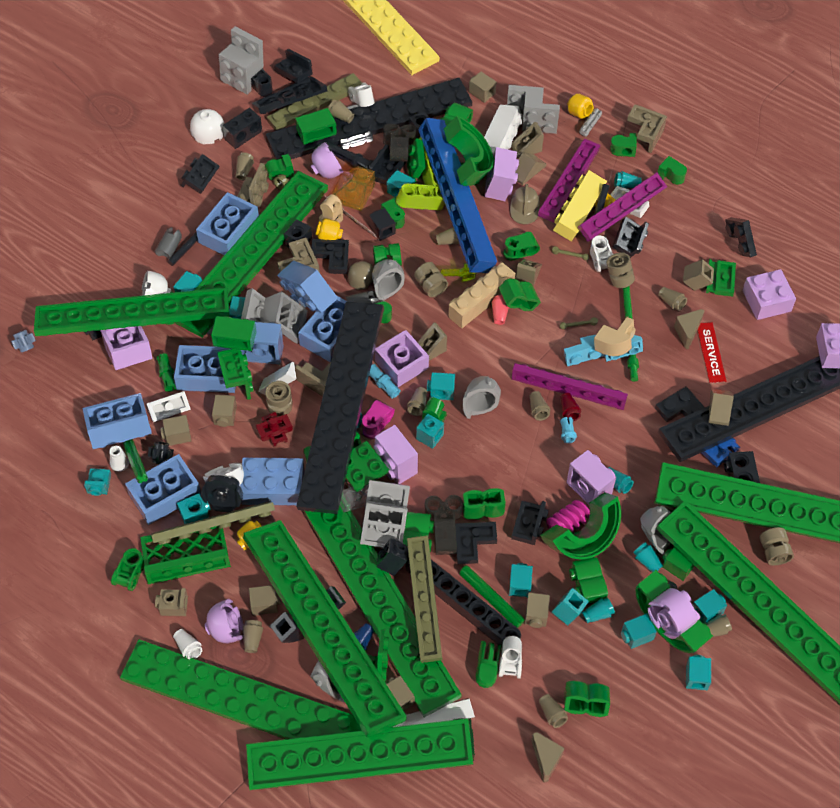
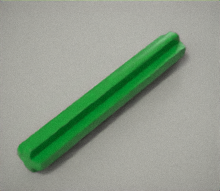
M133 439L122 442L137 482L140 484L146 482L148 477Z
M466 565L460 570V575L517 628L524 623V618L469 566Z

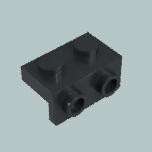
M385 144L382 150L378 152L375 160L369 165L371 180L387 185V181L396 170L401 171L407 162L406 157L390 152L389 145Z
M624 217L620 223L612 248L621 253L628 254L630 258L635 254H639L644 246L642 244L643 240L648 234L647 228L649 223L644 222L640 226L629 218Z
M526 501L521 502L511 536L512 540L535 545L537 538L541 539L540 535L544 527H541V523L546 521L549 509H545L546 501H542L541 505Z

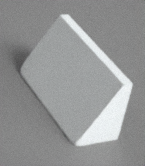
M294 362L287 364L264 378L259 392L265 394L267 386L275 381H283L289 384L296 380Z
M184 391L147 403L153 422L191 410Z

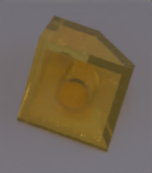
M358 166L343 172L331 194L337 196L343 206L362 211L375 186V171Z

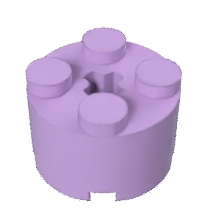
M669 588L648 604L651 605L648 608V613L652 622L658 629L662 627L666 631L663 634L671 639H676L700 619L698 612L690 603L691 598L689 594L684 590L680 592L674 588Z

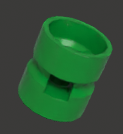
M399 243L388 244L387 247L384 245L373 246L375 265L382 260L391 259L402 266Z

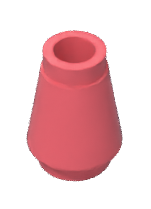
M497 295L491 302L495 324L502 325L505 324L509 307L506 305L503 296Z

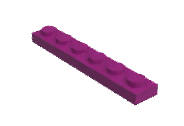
M584 138L538 211L539 217L554 223L558 214L561 213L566 200H569L570 193L574 187H577V181L581 175L585 174L600 150L599 144Z
M655 173L579 225L578 229L589 242L667 188V185L660 175Z
M515 363L512 371V380L562 394L568 392L573 397L624 410L628 394L620 390L608 389L602 385L586 383L583 380H575L561 374H553L543 369L538 370L525 364Z

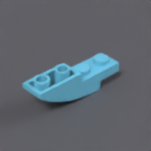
M596 335L580 338L581 344L564 349L567 366L577 365L581 362L598 359L603 356L607 362L643 352V339L641 336L634 335L631 339L632 348L620 356H608L595 351L594 337Z

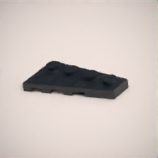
M310 76L300 83H294L253 102L252 106L258 113L266 114L286 105L328 92L324 83Z

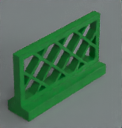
M219 525L211 527V529L219 528ZM223 528L219 529L215 537L203 533L199 534L195 541L188 538L180 539L174 546L169 543L158 544L153 550L146 547V543L153 542L152 535L140 537L148 585L231 567ZM203 538L211 541L206 547L199 544ZM183 542L190 545L185 552L178 548ZM215 543L223 547L221 550H210ZM163 546L170 549L165 556L157 553ZM194 548L202 551L198 555H190ZM174 552L182 555L179 559H169ZM154 556L161 560L159 563L149 565Z

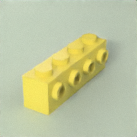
M590 170L585 176L581 175L576 183L579 187H574L569 197L572 199L570 202L566 200L561 210L564 212L563 214L559 213L554 221L556 226L553 231L572 242L579 231L578 226L585 221L600 195L602 184H606L607 181Z

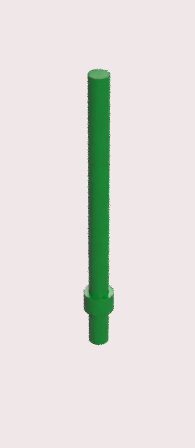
M630 286L622 288L625 319L626 317L633 319ZM636 354L629 355L627 367L630 369V379L632 382L638 381L637 369L639 368V360L636 358Z

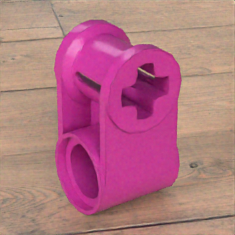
M378 400L374 401L369 411L362 418L364 426L363 435L366 438L374 439L391 421L395 409Z

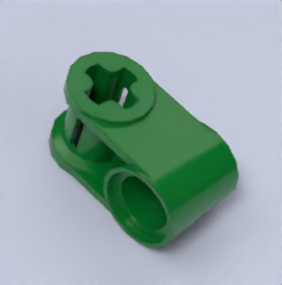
M525 232L506 239V248L503 255L507 260L514 261L535 255L539 252L540 246L532 232Z
M131 548L125 551L112 575V585L124 586L128 591L135 589L144 569V559L138 549ZM135 558L138 559L137 562H135V563H130V561H131L132 559H135Z

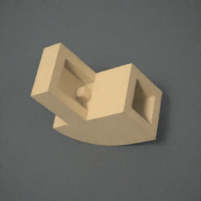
M626 317L618 330L603 325L594 337L595 351L608 356H620L627 353L632 348L631 339L636 331L634 319Z

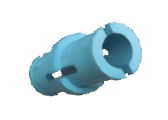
M376 364L371 365L369 376L374 379L376 385L382 388L392 399L397 397L401 390Z

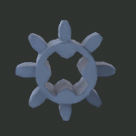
M23 330L13 335L15 340H12L11 343L15 350L19 348L22 353L34 348L33 342L36 339L32 332L28 334L27 330Z

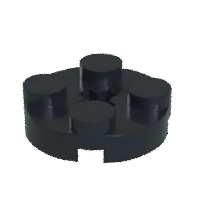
M211 475L204 483L201 495L205 503L208 501L212 505V509L228 513L240 506L243 499V491L239 486L240 482L238 479Z

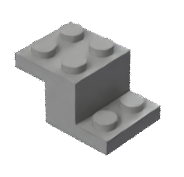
M235 26L231 29L232 43L219 54L220 80L248 95L252 91L251 78L264 67L263 40Z
M509 85L507 105L520 107L521 114H523L522 131H525L534 122H537L542 133L557 134L560 105L542 103L544 88Z
M252 288L247 290L241 319L281 324L282 335H285L297 344L299 343L298 332L305 325L308 310L282 291L265 298Z
M369 480L360 544L383 547L390 538L403 542L408 511L409 485Z

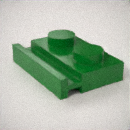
M417 138L409 146L408 153L406 154L408 176L415 179V183L416 178H419L425 169L423 141Z
M709 259L708 264L714 268L713 284L706 286V293L712 292L715 295L733 297L736 263L719 260L714 262Z

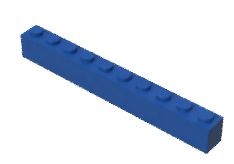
M426 118L418 130L469 271L489 273L496 265L497 259L470 187L461 185L457 170L461 167V163L455 147L446 140L444 132L446 127L445 120Z

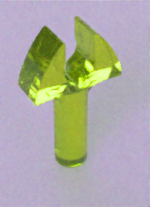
M464 264L462 269H441L440 271L443 276L462 277V282L474 279L476 272L469 271L468 264Z

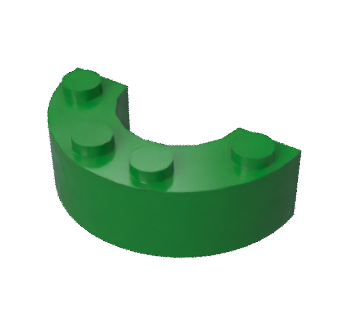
M456 116L444 128L447 142L456 147L466 161L457 170L461 185L472 186L478 183L493 168L494 157L484 136L471 123Z
M604 492L589 502L590 518L581 531L572 534L569 529L556 524L540 535L542 540L552 550L573 559H589L599 555L609 547L619 530L621 506L618 496Z
M657 570L641 581L635 590L639 607L643 614H648V616V608L651 606L648 604L670 588L667 578ZM700 620L676 639L665 636L663 633L666 631L662 627L658 629L652 622L656 631L669 644L685 653L696 652L713 637L709 627Z

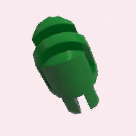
M481 641L475 678L480 687L489 688L494 685L497 679L501 645L498 644L494 652V643H489L485 653L486 641Z

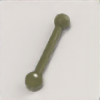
M556 246L552 248L553 254L561 253L580 257L585 261L590 258L587 253L578 254L564 251Z
M593 317L587 321L567 324L562 322L560 323V329L564 330L567 327L586 324L597 325L598 319Z

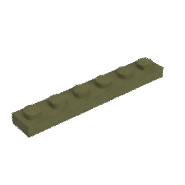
M352 73L327 86L328 92L295 102L267 116V122L275 131L284 129L296 123L295 118L321 110L329 106L333 100L339 101L349 96L348 87L360 86L362 82Z
M269 501L151 533L153 543L158 542L159 545L171 542L170 538L178 537L179 540L191 537L190 533L199 531V534L211 531V527L218 525L219 529L229 527L233 521L239 520V523L247 522L255 515H259V518L271 515L270 511H274L275 508L273 502Z
M428 536L407 538L420 661L423 663L443 660Z

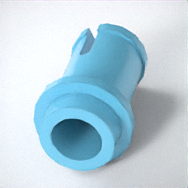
M564 417L560 420L562 427L561 439L565 443H573L577 437L576 432H574L573 419L569 417L568 422L567 417Z

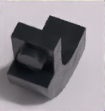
M330 586L326 590L338 610L346 604V601L334 586ZM284 612L270 625L283 643H292L305 638L289 612Z

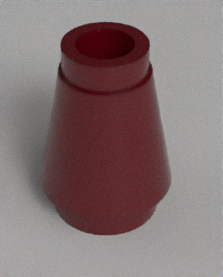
M571 393L562 394L560 399L563 418L567 417L568 422L569 417L573 419V422L581 417V408Z

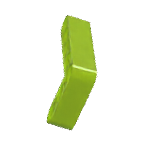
M424 147L425 169L422 172L424 185L403 184L396 197V203L403 208L442 210L445 202Z

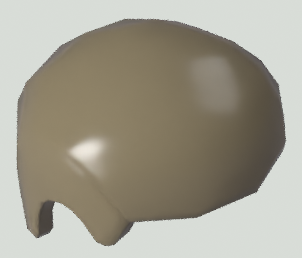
M366 261L354 263L349 268L347 282L353 288L367 289L373 283L372 272L374 267Z

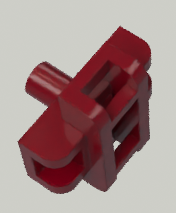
M276 412L261 417L262 423L256 425V429L262 441L270 440L273 447L277 446V443L288 442L286 433L291 432L293 426L287 414L278 417ZM280 434H281V436H282V437H279V438H276V439L274 438L275 436L280 435Z

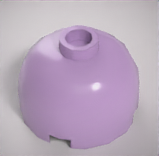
M324 142L313 151L311 157L313 164L311 168L316 175L319 173L324 178H334L344 171L341 169L332 151L328 149L329 146Z
M230 599L215 604L208 611L206 618V632L221 643H233L243 638V635H240V630H243L242 626H244L238 608L232 607L230 603H233V601Z

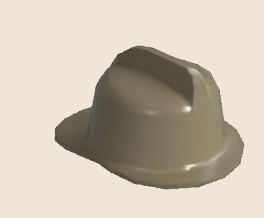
M528 184L518 188L511 198V217L514 221L523 225L530 224L538 218L540 206L537 192L529 187Z

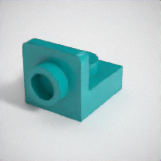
M90 468L88 481L84 483L87 493L94 496L107 495L111 471L109 469Z

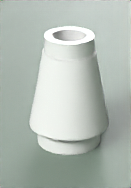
M113 446L110 449V467L118 472L126 470L130 462L128 456L121 447Z
M184 629L175 632L173 637L183 657L186 656L188 659L199 657L202 653L201 643Z

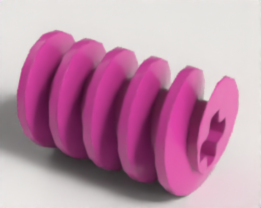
M574 500L572 504H568L565 508L559 510V513L556 512L553 514V517H549L546 520L547 528L549 530L557 524L569 529L573 533L574 529L572 526L579 529V522L584 525L586 524L585 517L589 520L590 510L583 502Z

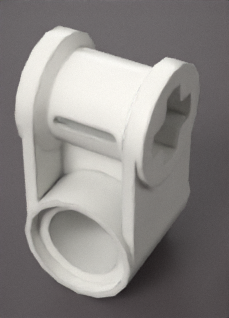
M363 82L360 86L348 87V94L352 102H355L360 107L374 104L371 85Z
M604 236L594 237L591 243L590 255L596 272L607 269L606 261L613 255L608 240Z
M509 636L504 639L502 645L499 677L510 675L521 679L522 641L516 636Z

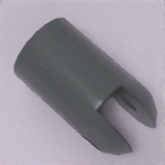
M168 228L155 249L156 255L166 256L170 259L181 241V232L177 230L173 234V228Z
M375 291L346 296L347 302L372 304L380 302Z

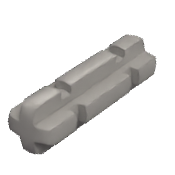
M598 108L592 111V114L589 115L579 130L581 135L585 137L589 134L597 120L601 117L602 111Z

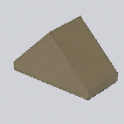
M534 122L512 142L511 147L513 151L517 152L518 158H520L523 152L529 154L542 152L544 135L538 123Z
M523 152L518 159V168L515 170V173L518 174L517 182L523 186L545 168L546 163L534 154Z
M527 259L522 260L517 266L516 279L520 282H530L534 286L542 264Z
M700 309L676 317L674 328L684 348L689 349L705 310Z
M435 322L418 341V344L429 355V361L447 351V335Z
M711 389L709 423L729 425L734 397L731 391Z
M536 732L532 734L531 742L544 783L548 782L563 756L565 748Z

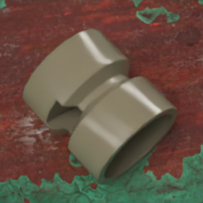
M626 253L611 255L606 263L612 285L616 288L630 286L635 280L630 256Z
M433 262L421 265L414 274L415 279L423 286L424 291L429 297L440 295L448 286V281Z
M283 381L270 383L265 391L269 412H276L278 417L290 413L293 406L290 386Z
M772 528L760 535L763 549H765L764 553L769 565H782L794 558L784 528Z

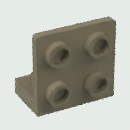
M260 163L254 178L246 177L237 196L257 207L261 206L262 196L264 193H267L269 187L264 163Z

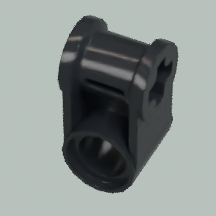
M262 68L251 78V87L260 96L266 97L273 93L270 75Z

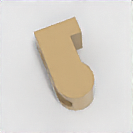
M331 194L320 205L323 213L319 216V221L327 218L341 223L343 220L342 203L337 196Z

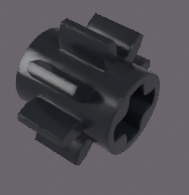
M156 441L154 446L151 445L148 448V457H152L153 463L161 464L173 457L174 449H169V443Z

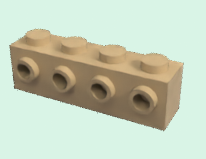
M503 262L497 267L494 266L486 276L480 277L476 284L471 288H466L461 296L454 298L450 302L449 318L461 329L492 305L491 302L495 296L502 295L499 287L506 279H515L516 273Z

